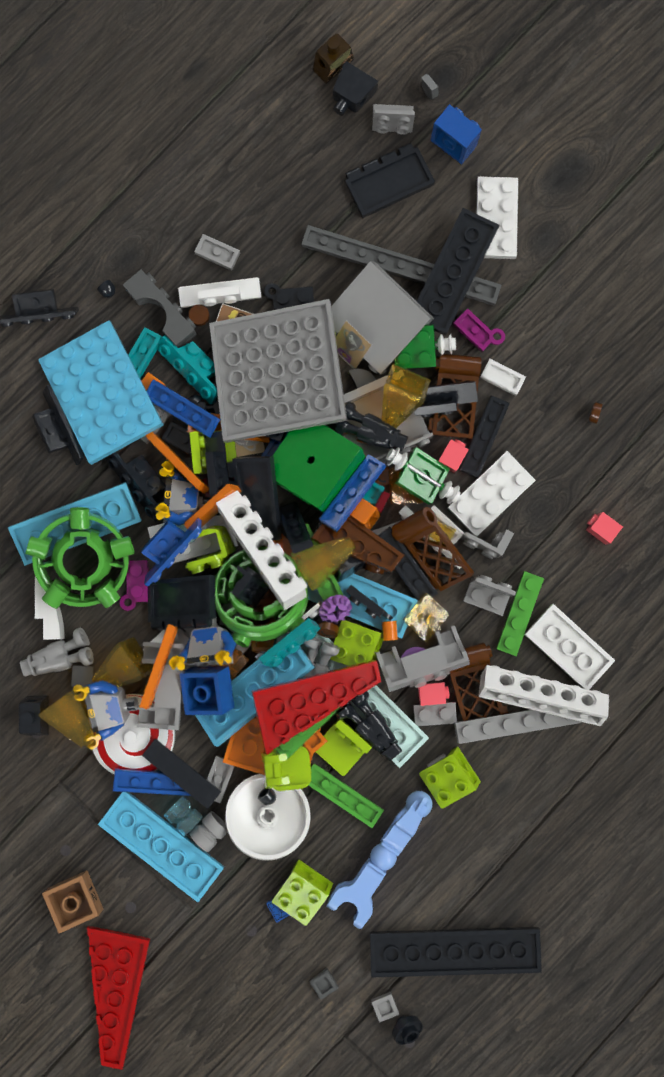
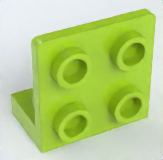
M199 431L189 432L193 472L196 475L207 474L204 434ZM235 441L225 443L227 462H232V459L237 457Z
M342 620L338 636L334 641V645L338 646L340 650L330 660L346 666L377 660L376 652H379L381 649L383 634Z
M338 719L325 733L324 737L327 742L316 753L342 776H345L361 756L369 752L372 746L363 740L344 720Z
M458 746L452 749L447 757L419 773L442 809L474 792L481 782Z
M298 859L290 876L277 892L272 903L306 926L329 896L333 883Z

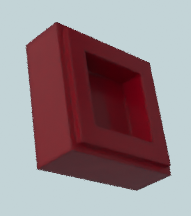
M385 491L382 492L375 505L380 515L390 498V494Z

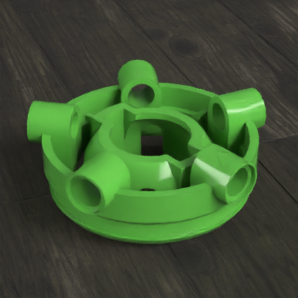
M74 507L70 508V514L59 517L51 522L38 538L31 536L25 554L33 556L32 562L36 579L46 592L42 600L49 606L58 609L61 603L75 607H88L102 603L105 608L113 605L120 599L117 591L125 580L129 567V555L135 554L130 537H123L121 532L110 521L99 515L89 513V508ZM70 520L71 529L64 533L61 540L58 539L55 542L52 550V561L43 562L48 556L53 538L48 537V534L59 524ZM92 520L106 526L116 537H113L111 541L107 539L104 542L99 537L100 531L90 528ZM77 536L87 537V545L96 551L99 558L97 570L91 576H88L87 579H81L69 574L63 565V555L67 548L74 545V540ZM114 557L116 560L123 558V562L113 561ZM53 566L57 575L63 581L70 584L71 588L57 578L52 581L45 567ZM112 566L122 567L115 581L110 578L98 586L94 594L85 595L86 590L91 589L93 585L101 582L109 574ZM70 590H81V595L70 593Z
M261 546L258 548V550L263 551L266 550L268 547ZM245 550L232 555L219 569L215 578L216 611L225 627L233 633L232 638L237 645L247 648L251 641H267L278 638L287 632H292L305 621L302 616L308 603V588H306L307 597L284 610L277 599L273 604L265 606L264 612H255L253 608L247 607L244 601L231 593L236 582L244 576L236 569V566L239 565L244 569L248 566L259 573ZM285 553L283 555L286 561L290 560L296 569L294 573L298 578L302 577L305 582L312 579L304 563L298 565L288 554ZM273 562L269 566L276 567L279 563ZM230 572H232L231 577H230L229 582H228V580H227L226 577H227V575H228ZM283 579L280 583L288 584L289 580ZM230 601L233 607L224 612L221 604H228ZM239 613L252 620L273 618L276 622L265 626H254L253 622L235 616V614Z

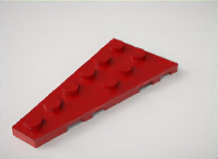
M372 660L252 691L265 754H270L275 748L281 744L284 745L298 733L304 732L329 716L337 708L346 705L354 697L363 694L380 683L381 677L377 661Z
M88 926L87 935H89L90 944L89 954L91 955L92 964L91 973L94 1002L97 1011L96 1021L99 1030L98 1040L101 1066L122 1070L150 938Z

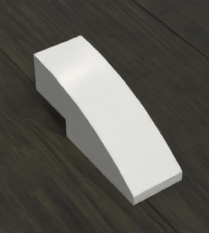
M35 577V619H43V640L65 639L60 607L55 609L42 600L46 592Z

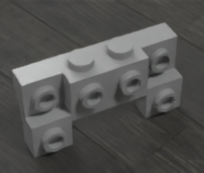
M455 625L451 626L450 631L441 634L439 631L435 632L438 646L400 658L396 646L392 647V651L380 654V651L376 652L389 692L406 686H410V688L413 686L415 688L422 687L428 681L434 679L435 681L442 680L450 674V671L469 665V658Z
M143 642L144 654L142 663L154 664L161 643ZM186 644L172 645L155 694V704L147 710L138 706L139 719L137 727L180 730L181 708L184 703L179 673L185 671V669L178 670L176 667L175 670H172L169 660L173 656H178Z

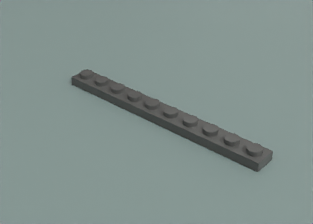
M310 225L307 226L302 241V247L363 266H367L370 261H373L386 273L422 284L426 283L435 265ZM474 277L465 297L495 306L501 284Z

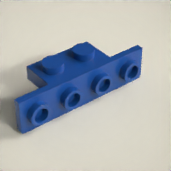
M197 518L185 532L168 520L142 548L141 553L156 563L145 575L144 585L148 587L152 582L156 583L162 575L161 572L165 568L168 569L172 566L175 557L187 549L188 543L192 538L196 539L202 531L200 518Z

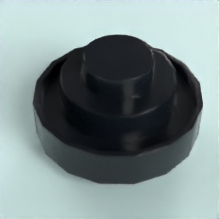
M417 1016L400 1017L392 1031V1036L396 1043L405 1045L416 1041L423 1029L422 1022Z

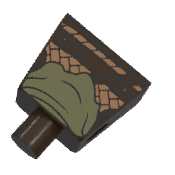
M338 33L329 38L315 54L313 71L325 84L341 72L346 61L351 63L354 60L350 45Z

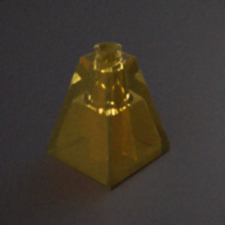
M392 364L384 385L382 421L395 428L402 424L424 403L430 379Z
M344 537L315 545L295 554L293 552L290 554L311 590L314 591L323 587L354 553L353 550L356 547L350 537L347 539Z
M132 637L114 646L92 677V683L103 680L116 687L124 686L149 676L153 665L142 663L144 651L136 639Z
M71 690L38 715L80 747L86 746L88 749L87 746L92 744L94 739L86 742L84 740L85 736L88 734L96 735L97 733L92 730L85 699L77 701L74 698V695H78L82 691L74 692V690Z

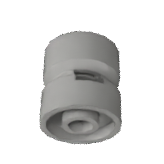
M210 811L202 819L203 825H196L189 833L194 842L206 852H209L217 844L216 839H222L228 833L226 823L213 811Z

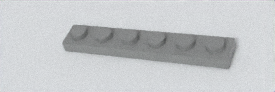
M529 709L454 722L457 743L462 744L581 722Z

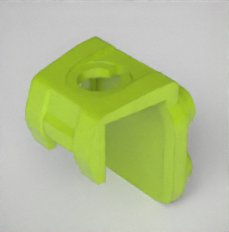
M214 525L201 531L198 537L216 533L221 551L197 557V560L188 562L185 567L192 574L204 571V569L210 567L209 565H211L212 569L222 566L230 557L229 555L235 552L234 543L225 526Z
M301 746L288 760L287 753L278 754L275 749L268 755L265 753L261 754L265 770V789L274 788L276 791L303 789L310 784L312 777L310 757L305 747Z

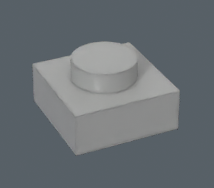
M391 992L371 999L379 1023L399 1015Z

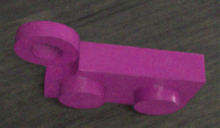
M469 309L453 323V326L481 352L491 343L493 345H500L505 340L503 330L496 328L491 331ZM496 333L499 334L501 337L500 340H495L493 338V335Z
M148 560L129 561L127 594L120 599L122 609L130 611L136 607L137 602H148V587L144 585L145 575L148 573ZM128 598L132 601L130 606H126L124 603Z

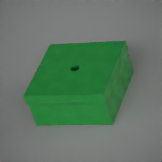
M325 425L289 431L273 454L276 484L316 510L324 513L366 456L360 446Z

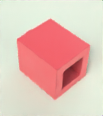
M457 439L455 441L450 440L438 461L450 468L449 471L455 474L469 449L465 448L466 444Z
M601 512L598 515L594 514L587 522L589 527L586 530L607 545L614 540L623 526L604 512Z
M432 682L419 687V704L421 706L446 704V699H449L448 686H445L444 682Z

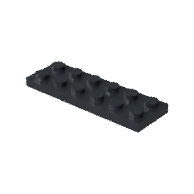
M462 208L417 300L434 318L430 323L434 324V331L445 336L500 226L465 208Z

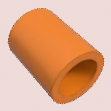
M382 622L383 641L398 640L397 622Z

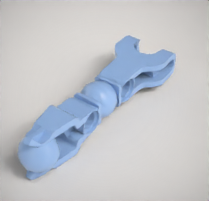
M415 791L407 797L406 806L395 816L381 839V844L376 845L372 849L370 858L362 866L356 877L351 881L339 883L330 895L326 906L330 910H336L344 902L354 903L358 909L353 920V925L356 928L362 929L373 912L371 897L386 875V870L391 869L395 865L397 856H399L409 840L414 836L422 818L431 812L432 800L427 793Z

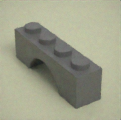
M142 269L139 270L123 284V287L139 306L149 303L162 307L166 311V324L163 328L164 334L178 348L186 345L197 335L194 330L196 325L189 317L185 319L181 315L182 309L176 303L172 304L168 300L170 296L162 287L160 289L157 288L155 285L156 280L149 272L145 274Z

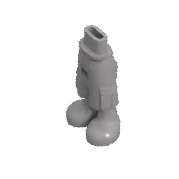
M81 627L73 631V639L65 642L60 639L28 655L27 659L20 661L23 675L26 677L31 674L37 676L50 672H60L70 669L73 663L81 662L84 666L93 664V652L91 648L85 647L90 645L87 634ZM85 647L74 654L68 655L70 650Z
M315 637L305 641L303 644L307 646V657L315 668L303 678L329 672L327 663L332 656H336L339 653L340 648ZM321 647V656L319 662L316 663L315 658Z

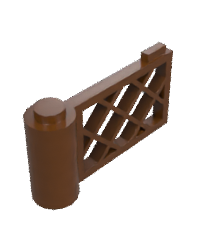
M441 353L439 357H436V367L434 369L438 370L437 385H441L442 379H450L453 383H457L455 380H462L461 382L475 381L478 392L481 357L452 354L441 355ZM476 402L470 403L471 411L466 415L457 407V411L462 418L454 425L446 415L441 414L442 416L438 418V413H434L433 418H429L428 430L432 431L433 435L473 439ZM444 417L451 427L445 432L437 431V422ZM463 419L469 425L468 434L460 433L455 427Z
M425 507L393 525V538L406 545L430 577L428 580L435 589L438 588L441 592L473 576L474 571L439 526L437 517L431 508ZM435 531L440 537V542L429 540L430 534ZM416 541L424 543V551L417 549L413 543ZM428 545L438 547V555L427 552ZM442 549L449 550L452 553V559L441 556ZM426 557L437 560L436 567L429 565L426 562ZM440 561L451 564L450 571L439 568ZM454 565L462 567L465 573L453 572ZM438 574L449 576L448 582L443 584L438 578Z
M483 642L464 648L469 658V665L450 671V678L462 721L468 720L471 713L480 718L486 717L491 707L498 710L499 715L508 713L507 706H502L501 702L496 701V707L493 705L494 700H491L489 703L480 698L479 693L476 696L467 691L473 680L480 683L475 678L477 672L485 669L486 665L491 666L490 658L493 655L490 646H486ZM465 675L470 678L465 689L457 685L455 677ZM466 693L476 698L470 709L462 703ZM479 700L488 705L483 716L473 711Z

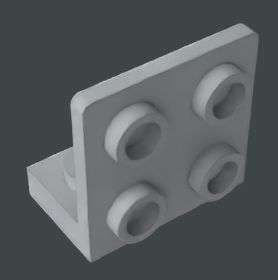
M374 104L372 131H377L378 133H412L415 117L414 106Z
M507 529L495 535L491 544L468 532L464 533L461 539L464 540L463 544L471 549L478 548L482 550V555L493 559L504 554L514 533Z
M480 575L471 578L463 602L503 616L509 597L515 596L516 591L511 590V585L503 582L495 584L492 583V578Z

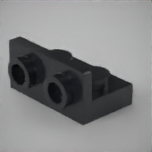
M238 565L236 569L244 576L236 582L231 593L249 605L256 607L270 588L264 583L265 580L258 572H255L248 566L244 569Z

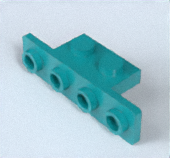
M166 335L162 336L158 348L160 354L170 362L210 405L213 404L218 396L217 388L209 380L215 376L214 362L193 341L178 348Z

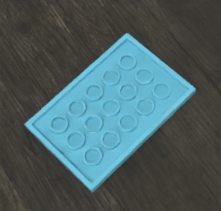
M110 320L38 359L91 465L164 426Z

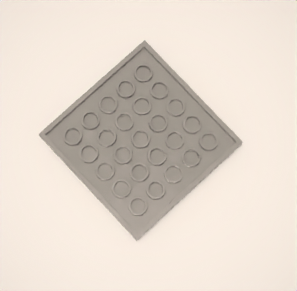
M329 299L209 323L222 436L225 443L347 421L332 307Z

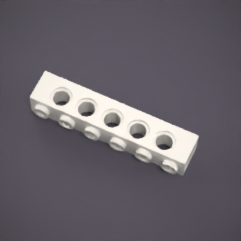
M237 490L216 502L218 512L284 610L306 598V588H308L306 582L302 577L298 578L294 573L296 569L290 560H285L283 557L285 553L278 543L274 544L272 533L268 527L263 528L261 525L262 519L257 511L252 512L250 509L251 503L246 495L241 496ZM239 514H245L242 518L236 517ZM249 530H256L254 534H247ZM261 546L268 547L266 550L263 551L258 550V548ZM273 562L279 563L276 567L269 566ZM283 579L291 580L288 584L280 583Z
M486 665L481 674L479 697L601 726L608 718L609 695L600 691H591L576 685L563 684L556 680L550 681L535 675L530 676L514 670H505L498 666Z

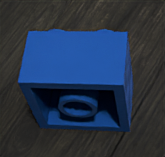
M449 104L434 122L431 141L462 165L477 147L482 129L476 121L465 117L459 108H454Z
M229 666L191 667L179 673L185 715H223L235 707Z

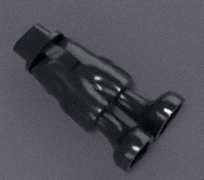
M348 402L345 405L347 420L361 423L362 427L342 421L337 423L335 432L343 437L345 434L356 435L357 441L366 445H375L390 450L399 447V451H403L408 436L401 434V430H397L373 414L362 415L356 410V405L352 402Z
M366 691L351 699L354 705L364 713L366 719L361 718L350 702H347L336 713V716L341 720L345 718L351 720L355 724L354 731L378 751L380 755H385L391 761L402 752V749L397 744L398 740L386 724L387 722L378 709L372 710L369 706V692Z

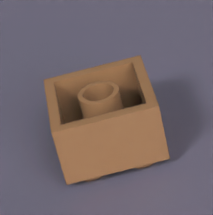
M87 870L48 887L42 893L58 933L95 918L104 910Z

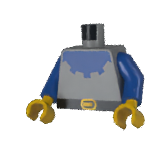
M165 461L159 473L163 477L169 475V478L166 479L164 503H160L155 508L156 511H159L156 514V518L158 520L163 519V522L169 520L173 524L181 526L198 509L205 505L211 497H200L199 490L174 470V465L170 461Z
M217 617L212 619L213 624L211 627L194 629L191 632V637L183 651L178 656H173L169 660L172 670H175L176 667L178 670H184V663L186 662L188 665L195 667L222 666L233 663L232 654L236 643L228 630L217 627Z
M101 680L87 684L84 688L81 685H75L73 688L74 692L82 691L80 694L74 695V698L77 701L85 699L92 730L97 733L96 735L88 734L85 736L84 740L86 742L94 739V742L87 746L89 749H95L98 746L99 740H105L122 728L130 715L129 711L138 710V700L136 697L126 698L122 687H116L106 681Z

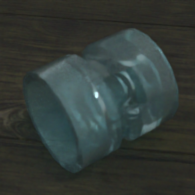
M184 796L163 816L171 824L176 823V829L183 836H186L204 816L196 808L191 809V803Z

